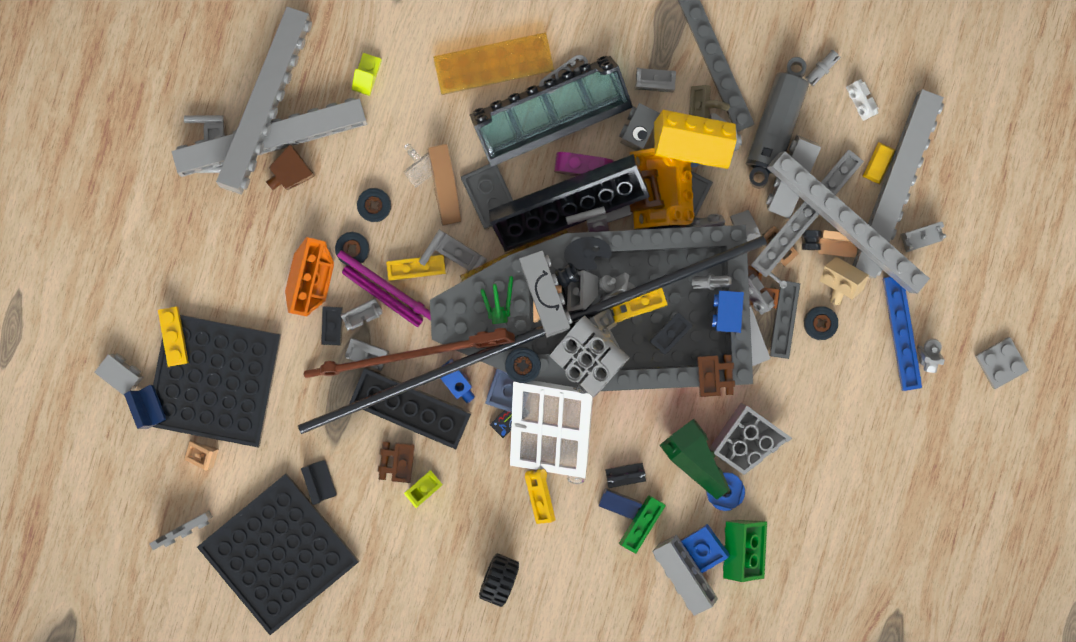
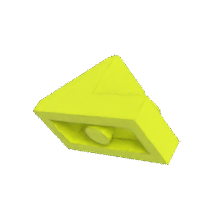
M366 53L362 54L358 69H355L351 90L368 96L371 95L382 62L381 58Z
M430 470L409 487L404 494L417 508L443 484Z

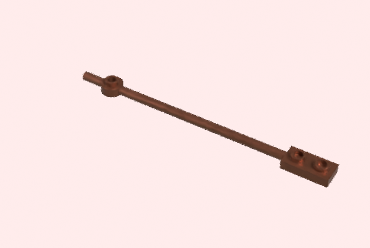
M497 328L495 332H478L477 335L469 336V340L343 364H336L335 361H325L320 368L304 371V377L339 375L342 371L470 347L480 349L515 342V335L505 328Z

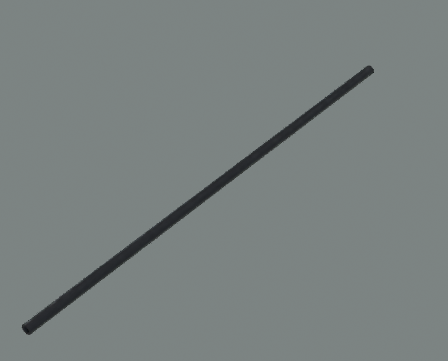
M760 236L587 307L585 310L569 314L572 320L571 324L578 322L583 316L591 317L767 245L764 236ZM543 326L515 336V342L488 347L299 424L298 429L301 434H304L545 335Z

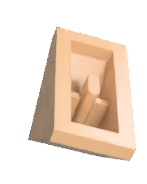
M189 441L184 460L203 470H209L214 467L219 449Z

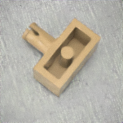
M835 257L825 265L820 282L833 288L830 302L833 303L834 301V305H840L844 295L853 300L864 290L869 275Z

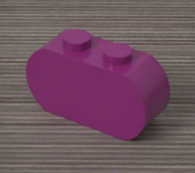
M557 152L554 172L578 176L614 162V160L569 152Z

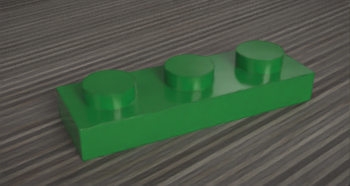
M648 495L619 544L636 554L666 505Z

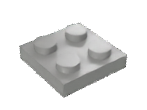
M1010 337L975 355L993 389H997L1029 371Z

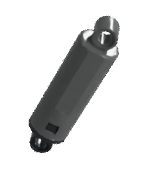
M794 57L789 60L786 73L779 72L776 74L745 163L753 168L749 175V181L754 188L761 189L767 185L769 174L773 173L766 167L778 153L786 152L809 87L808 81L803 79L806 73V62L800 57ZM799 65L802 70L796 73L791 70V67ZM758 173L762 174L765 178L760 183L755 182L753 179L754 175Z

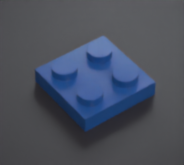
M708 524L680 540L701 573L716 566L730 556Z

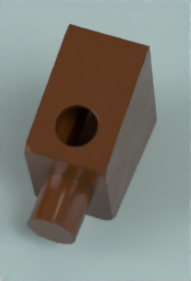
M289 145L270 165L269 168L274 176L268 179L266 183L272 190H275L281 184L286 190H290L313 178L315 174L295 148Z

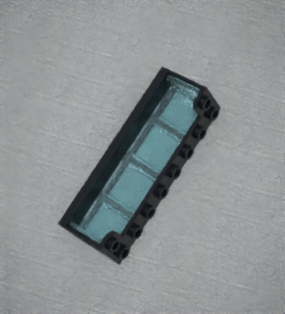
M602 56L594 63L581 65L579 71H566L558 79L550 78L543 82L544 85L541 87L536 85L530 86L520 94H511L508 96V99L494 101L489 107L475 109L472 114H469L490 166L493 167L633 108L620 68L612 57Z

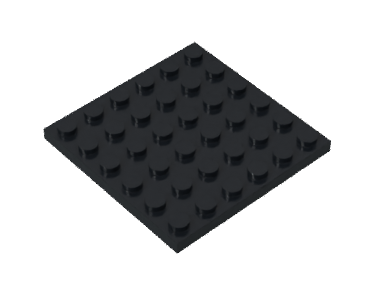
M180 315L189 363L168 367L162 337L153 386L166 420L153 427L259 448L282 334Z
M287 473L197 546L199 551L269 635L273 634L359 563L358 558Z

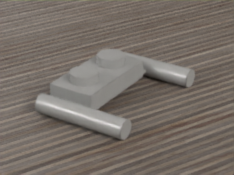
M184 115V123H204V140L206 141L213 140L217 135H225L224 115ZM222 166L198 173H220Z
M604 206L566 217L568 225L586 220L588 232L609 231Z
M439 229L420 258L419 263L425 266L436 250L469 270L470 273L466 278L468 279L481 271L487 259Z

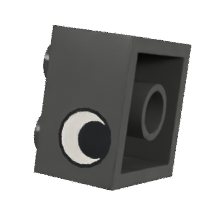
M640 103L637 108L633 106L627 120H630L629 125H624L619 135L622 138L620 143L636 151L643 150L654 128V121L660 113Z

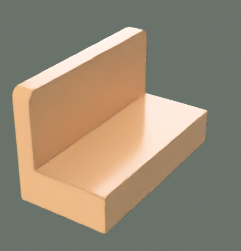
M828 230L821 231V237L819 238L821 250H818V254L856 257L857 247L842 233Z

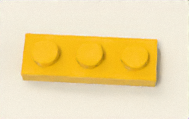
M444 255L431 256L425 266L419 263L420 258L387 261L388 280L446 274Z
M179 307L159 309L158 315L168 367L189 363Z

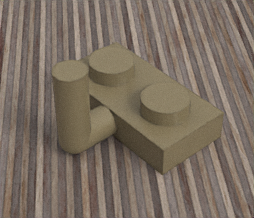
M709 85L691 86L689 115L709 118L710 108L728 111L730 105L718 100H710L711 86Z

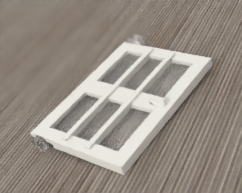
M513 381L510 466L534 470L545 469L546 472L567 475V480L572 484L583 483L586 480L593 397L579 384L577 387H570L540 381H531L529 383Z

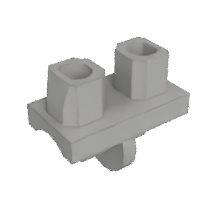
M623 273L616 278L608 275L603 276L600 279L599 285L600 290H603V295L599 301L601 302L633 289L635 285L629 282L630 275Z
M937 339L927 340L924 347L918 345L917 351L921 356L919 363L924 366L923 369L926 372L936 373L938 364L944 365L945 359L940 353L942 345Z

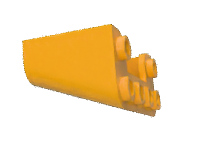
M655 148L630 152V155L634 154L635 158L639 157V168L641 171L658 170L659 176L657 180L661 200L664 201L665 205L661 209L633 212L634 229L691 224L694 219L691 162L656 156ZM645 178L650 196L648 200L654 201L650 179ZM640 214H642L644 219L642 224L639 221Z

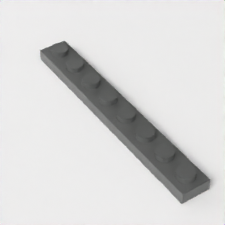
M678 0L721 100L730 105L727 113L731 122L736 124L737 132L753 126L754 121L701 1Z

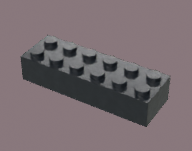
M364 368L349 404L402 382L369 368ZM416 388L363 409L366 412L455 450L472 414L470 411Z

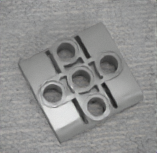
M583 316L550 354V357L566 371V377L572 382H577L593 398L630 358L613 342L611 334L602 332L586 316ZM598 340H601L604 346H601ZM587 354L591 356L592 360L587 357ZM601 367L606 370L607 374L602 371Z

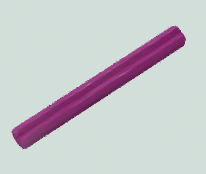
M348 265L342 270L343 275L414 326L419 327L423 318Z

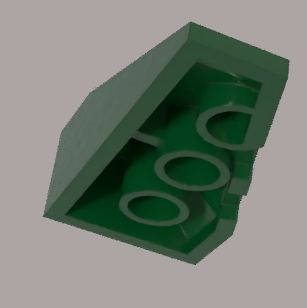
M692 419L662 442L660 447L675 465L717 500L727 493L730 488L721 468L717 467L714 457L716 456L714 451L709 449L706 442L708 441L706 433L697 421Z

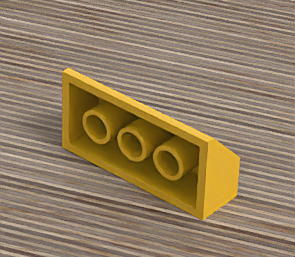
M668 110L661 111L654 121L656 156L725 169L729 168L737 141L736 124Z

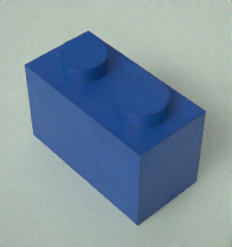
M718 291V295L714 294L713 306L717 307V312L712 317V327H715V331L741 333L744 292Z

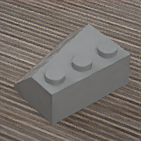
M741 403L709 449L714 451L716 456L745 475L761 463L765 457L777 451L781 445L793 438L750 407Z

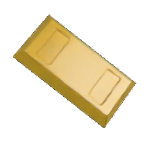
M878 142L862 177L880 185L896 150Z

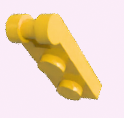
M659 288L610 309L613 310V319L617 323L668 306L663 289ZM626 305L627 312L622 313L620 307Z
M538 469L536 472L530 470L525 473L536 524L552 523L556 520L546 482L547 472L545 469Z

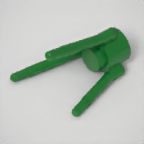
M509 276L505 310L504 306L499 304L496 284H493L495 307L492 310L484 289L480 290L488 312V319H492V324L507 323V317L511 316L510 304L513 276Z

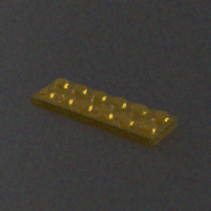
M546 32L433 56L441 95L554 71Z

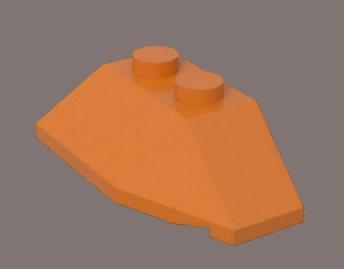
M306 237L294 253L285 289L288 313L307 317L326 301L334 261L325 241Z

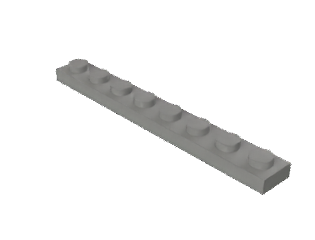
M848 150L821 183L836 195L864 161ZM804 202L751 266L767 277L818 217L819 213Z

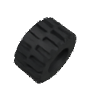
M498 553L495 554L482 582L479 599L502 607L506 603L519 570V561Z

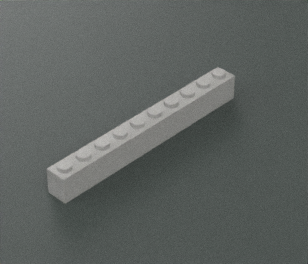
M286 7L216 182L220 188L241 195L244 189L247 190L250 183L249 176L251 172L255 171L257 166V156L263 151L265 136L267 137L270 133L271 121L277 116L278 103L284 98V88L291 81L292 68L296 67L298 63V53L300 49L304 48L306 33H309L312 28V21L308 13Z
M923 89L916 94L868 225L888 242L893 240L896 235L897 229H895V226L902 219L904 212L901 210L910 198V193L908 192L910 186H913L916 182L917 175L915 173L917 168H920L924 158L922 154L929 147L931 140L928 138L930 133L934 132L937 126V121H935L937 114H940L944 107L942 103L944 97ZM858 249L852 266L867 273L869 278L880 276L883 269Z
M349 98L345 100V103L338 105L337 103H331L326 108L320 110L318 108L310 109L306 114L302 115L299 113L292 114L288 119L272 120L270 133L267 137L265 136L263 141V151L258 155L367 125L360 98ZM237 130L233 131L231 135L225 136L221 134L215 136L213 140H199L195 142V145L176 147V150L171 152L177 173L184 177L223 166Z
M787 152L778 153L766 167L909 293L918 294L930 279Z

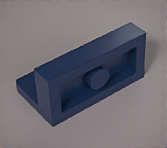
M148 385L139 391L124 393L137 429H149L166 420L153 385Z
M605 488L598 506L633 520L642 503Z

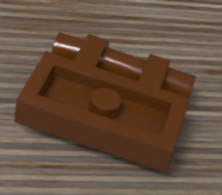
M731 354L723 355L724 363H719L718 355L697 357L700 397L721 396L720 388L724 387L726 388V395H734L735 380H733L732 372L734 362H732ZM724 369L725 381H720L719 370Z
M383 441L379 452L381 460L377 470L379 472L378 479L386 480L387 473H391V481L411 483L415 444L396 442L395 450L389 449L390 442ZM389 456H394L393 467L388 466Z

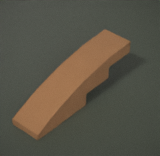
M444 144L429 147L427 150L432 167L434 192L442 226L461 222L448 146Z

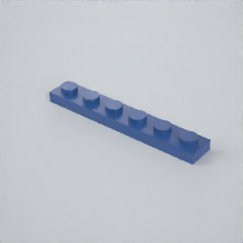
M892 277L883 278L901 390L922 388L906 290Z

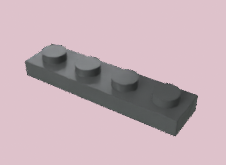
M786 281V288L779 286V297L769 356L789 359L801 283Z

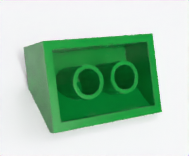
M726 521L724 547L730 556L724 560L723 579L738 582L765 579L767 521Z

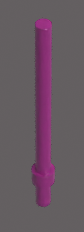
M341 250L337 257L412 307L413 311L418 315L420 313L431 320L430 310L425 308L423 303L420 301L416 302Z

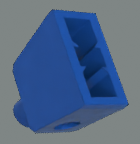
M451 358L442 366L454 362L453 358ZM462 370L440 378L456 399L462 397L466 403H469L475 398V395L470 390L472 388L471 382ZM457 383H462V385L456 386Z

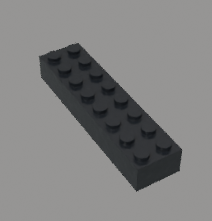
M634 154L490 209L489 217L490 223L504 251L507 252L586 221L583 220L568 225L566 220L568 216L603 206L605 212L609 213L650 196L645 179Z

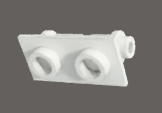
M862 79L846 87L863 121L879 113L877 110L879 108L873 97L866 98L871 93Z

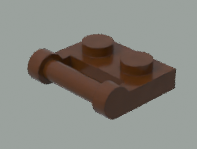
M658 170L641 171L644 179H650L654 201H649L646 198L630 204V212L665 207L664 201L661 200L657 180L659 176Z

